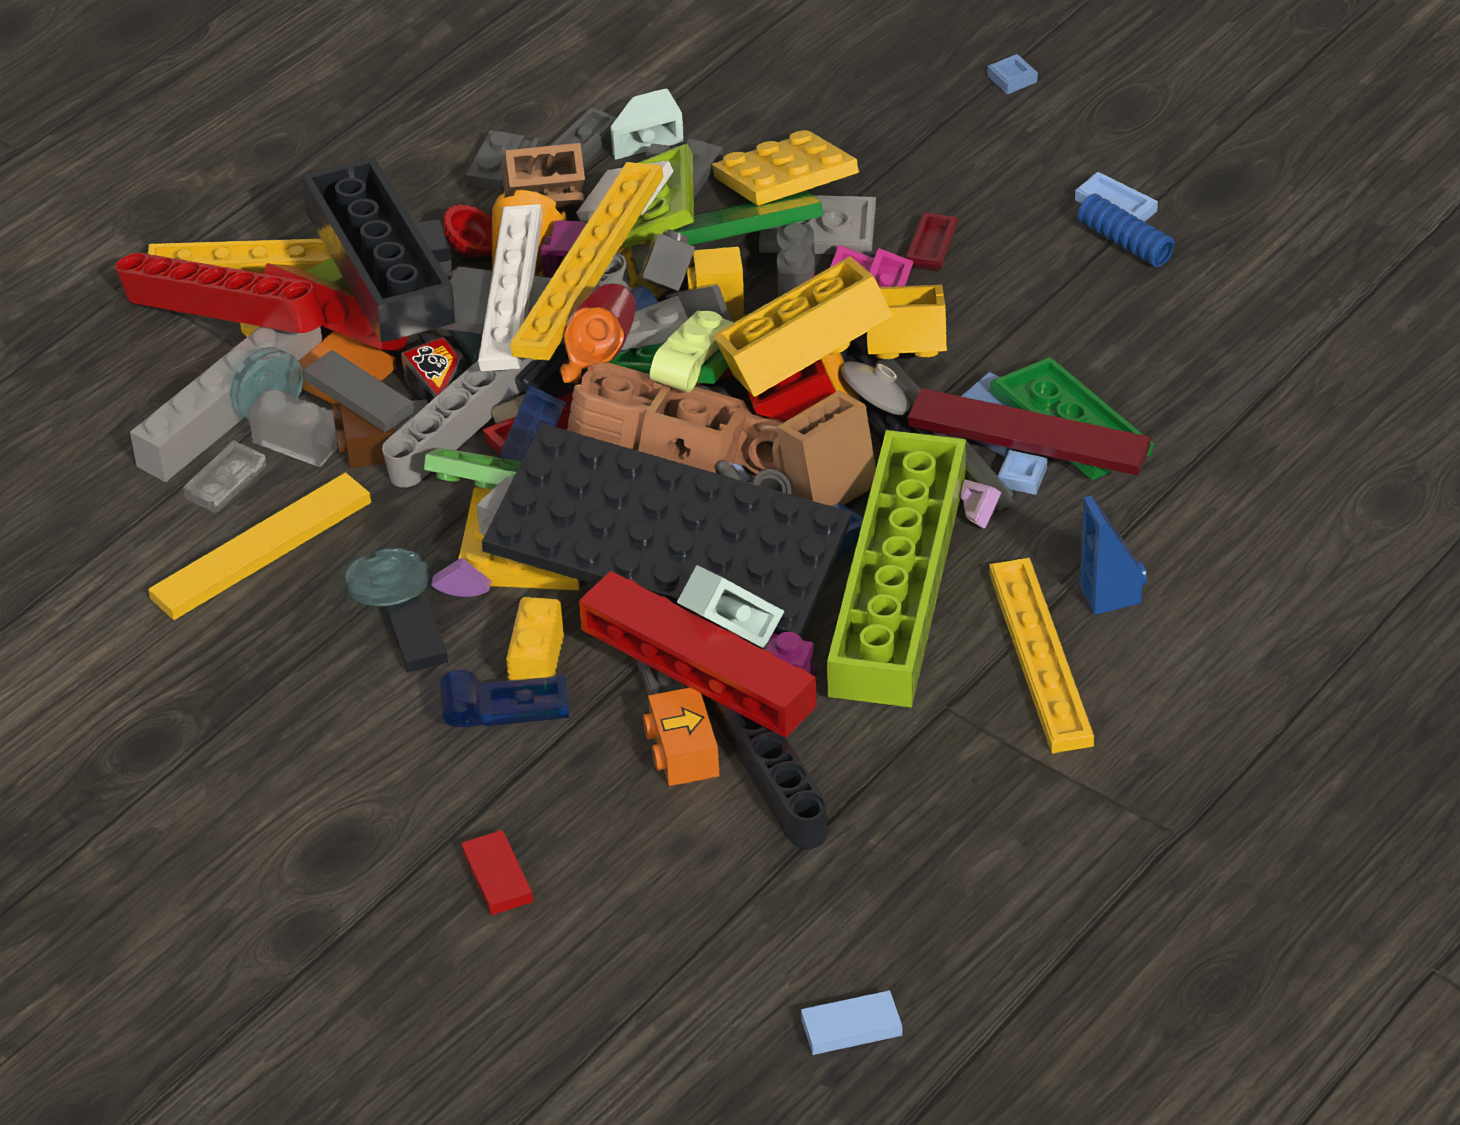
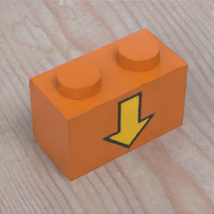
M685 688L648 695L649 713L643 714L645 734L648 740L655 739L656 745H652L654 764L657 771L664 770L668 785L674 786L719 777L718 746L701 693L692 688Z

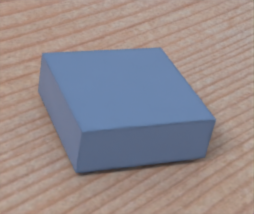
M1016 54L989 65L987 76L1008 95L1037 83L1038 72Z

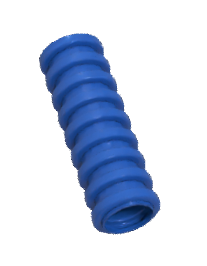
M1094 193L1089 195L1080 205L1078 221L1081 224L1087 225L1088 228L1094 231L1096 230L1102 236L1105 235V238L1114 241L1119 246H1123V249L1131 251L1132 254L1141 257L1142 260L1149 262L1150 265L1160 267L1171 257L1174 250V240L1172 237L1165 235L1160 230H1156L1155 227L1149 224L1147 225L1146 222L1129 214L1126 210L1120 209L1119 206L1111 204L1109 200L1103 199L1102 196Z

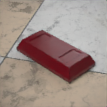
M922 212L905 257L913 261L912 268L937 272L942 268L959 218Z

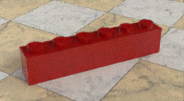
M610 571L579 600L581 629L584 632L785 738L817 707L816 677L808 671L795 667L776 657L772 652L761 649L741 639L737 634L710 623L699 614H693L672 603L668 598L656 595L639 586L631 579H626Z

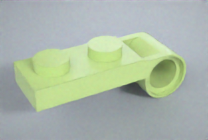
M697 310L657 350L650 369V379L688 393L691 392L698 380L701 365L719 349L712 335L734 322L723 319L718 313L713 311Z

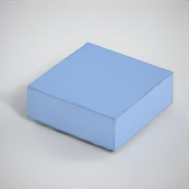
M1008 450L998 477L1011 490L1036 495L1047 470V458Z

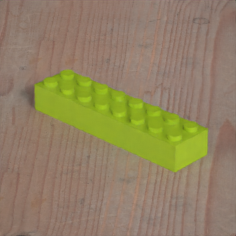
M886 430L827 660L828 697L912 708L958 510L960 492L966 475V439Z

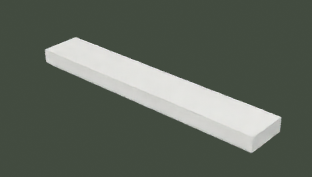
M541 204L503 207L478 359L481 371L520 369L521 358L512 357L510 342L528 316L543 219Z

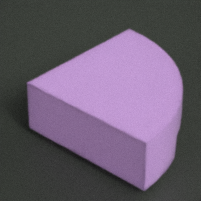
M964 479L960 497L964 500L966 517L977 526L985 529L1001 492L994 487Z

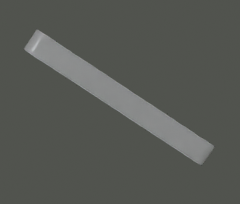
M620 253L615 254L597 284L602 286L604 284L617 283L631 290L627 263L623 255ZM521 358L520 369L481 371L479 362L476 361L385 441L382 451L391 483L398 487H410L423 480L432 472L424 470L426 454L437 448L458 449L493 418L491 412L493 407L515 398L522 392L516 382V378L534 360Z

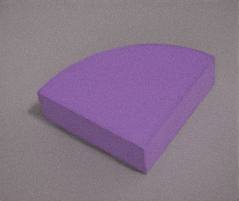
M460 558L433 575L431 586L449 595L472 597L488 592L491 580L466 560Z

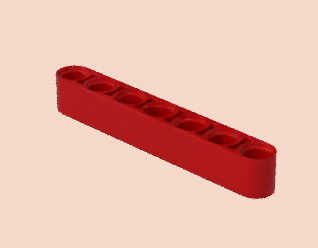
M145 253L127 255L115 264V270L126 297L131 303L293 333L311 332L320 327L325 321L314 287L308 281Z

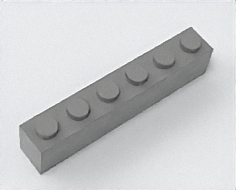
M259 327L130 431L137 467L164 482L171 479L288 382L286 371L322 341L321 328L318 327L307 333H293L266 327Z

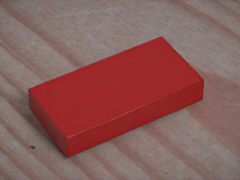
M503 830L461 843L462 854L491 915L533 902L530 886Z

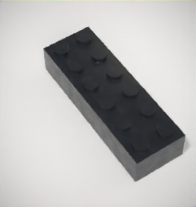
M374 157L302 175L305 212L381 343L398 340L405 336L435 330L439 327L455 323L453 285Z

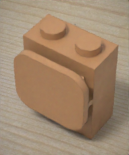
M581 143L505 150L501 166L505 198L514 196L516 190L537 192L555 201V209L558 212L578 210L584 203V194L581 191L585 181Z
M839 390L777 426L778 436L774 441L772 449L775 469L788 478L791 484V495L834 506L839 503L845 505L871 489L876 466L866 405Z

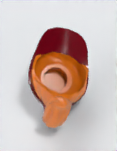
M617 283L604 284L595 289L572 313L567 321L564 333V343L569 362L568 364H563L560 368L559 374L562 375L563 382L577 383L582 378L583 369L588 368L591 364L608 363L619 354L629 335L636 312L634 297L627 287Z

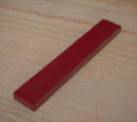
M921 388L908 416L909 426L1137 476H1139L1151 447L1149 436Z

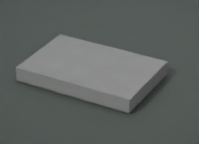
M813 195L821 201L824 215L819 218L796 223L809 224L814 231L815 254L835 255L838 245H841L861 254L872 256L876 197ZM780 226L760 230L759 253H777V231Z

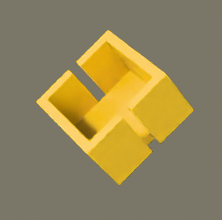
M942 285L879 287L894 317L866 332L868 354H876V357L881 359H892L898 357L899 353L915 352V355L918 357H933L938 355L939 351H947L946 311Z

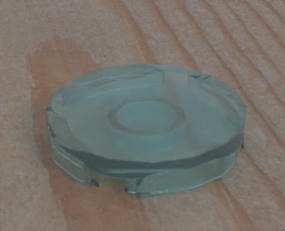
M278 347L262 348L245 359L243 362L245 366L240 373L236 371L232 379L230 391L233 407L248 421L258 424L270 423L284 416L296 403L302 391L304 379L301 364L292 354Z
M400 548L379 550L375 552L376 557L366 560L365 556L358 558L348 568L345 576L350 597L361 604L370 606H391L406 602L418 596L427 587L429 580L426 562L421 561L420 555Z

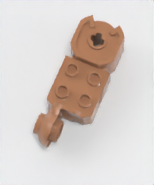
M596 363L588 366V371L582 377L581 385L574 386L567 431L717 474L720 473L716 469V464L721 460H727L731 467L734 463L739 464L758 474L766 469H775L773 447L769 446L766 441L774 443L778 436L777 426L784 422L778 419L763 418L750 414L745 402L737 398L695 386L688 393L652 381L647 373L612 363Z

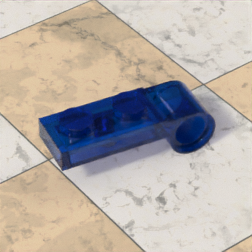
M454 670L445 674L440 680L442 718L445 723L453 727L480 725L485 727L569 718L565 675L478 684V679L473 673L466 670Z

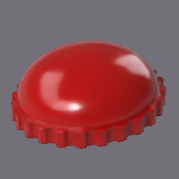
M459 204V206L453 205L452 208L449 207L442 220V229L448 244L456 252L469 258L479 259L492 256L491 216L485 214L483 210H478L476 207H470L469 205Z

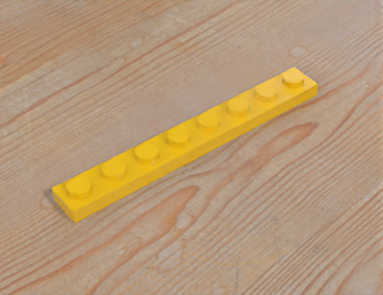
M626 162L510 342L512 357L529 358L532 360H549L564 337L565 326L570 316L592 293L664 178L661 165Z

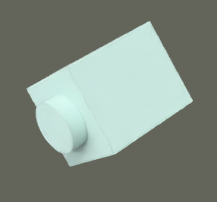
M667 88L632 97L611 125L612 155L615 160L646 152L652 143L670 146L684 142L682 112Z
M696 565L677 601L680 605L764 649L784 613L778 607Z

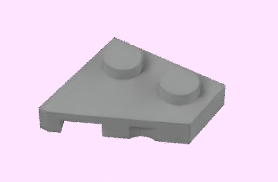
M679 296L671 297L636 311L629 335L621 351L666 342L688 320Z

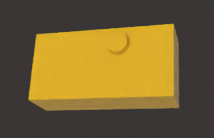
M849 256L712 336L732 374L755 397L824 356L844 351L849 347L850 341L894 316L874 276Z

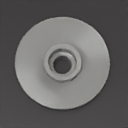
M847 361L841 367V373L846 382L860 396L873 405L896 415H904L910 409L907 397L895 383L897 375L887 366L877 364L874 368L864 363Z

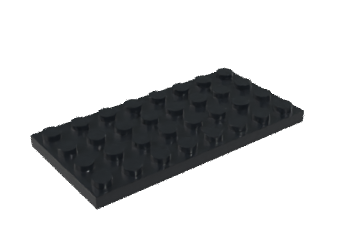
M541 423L482 540V551L595 585L612 571L626 579L635 581L639 586L658 596L668 598L672 603L693 614L697 613L680 605L677 601L696 565L783 610L784 613L773 634L780 635L784 632H794L802 639L851 523L852 512Z

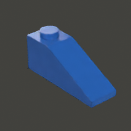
M1092 496L1084 497L1080 589L1094 615L1140 604L1142 586L1147 583V575L1143 563L1135 560L1127 544Z

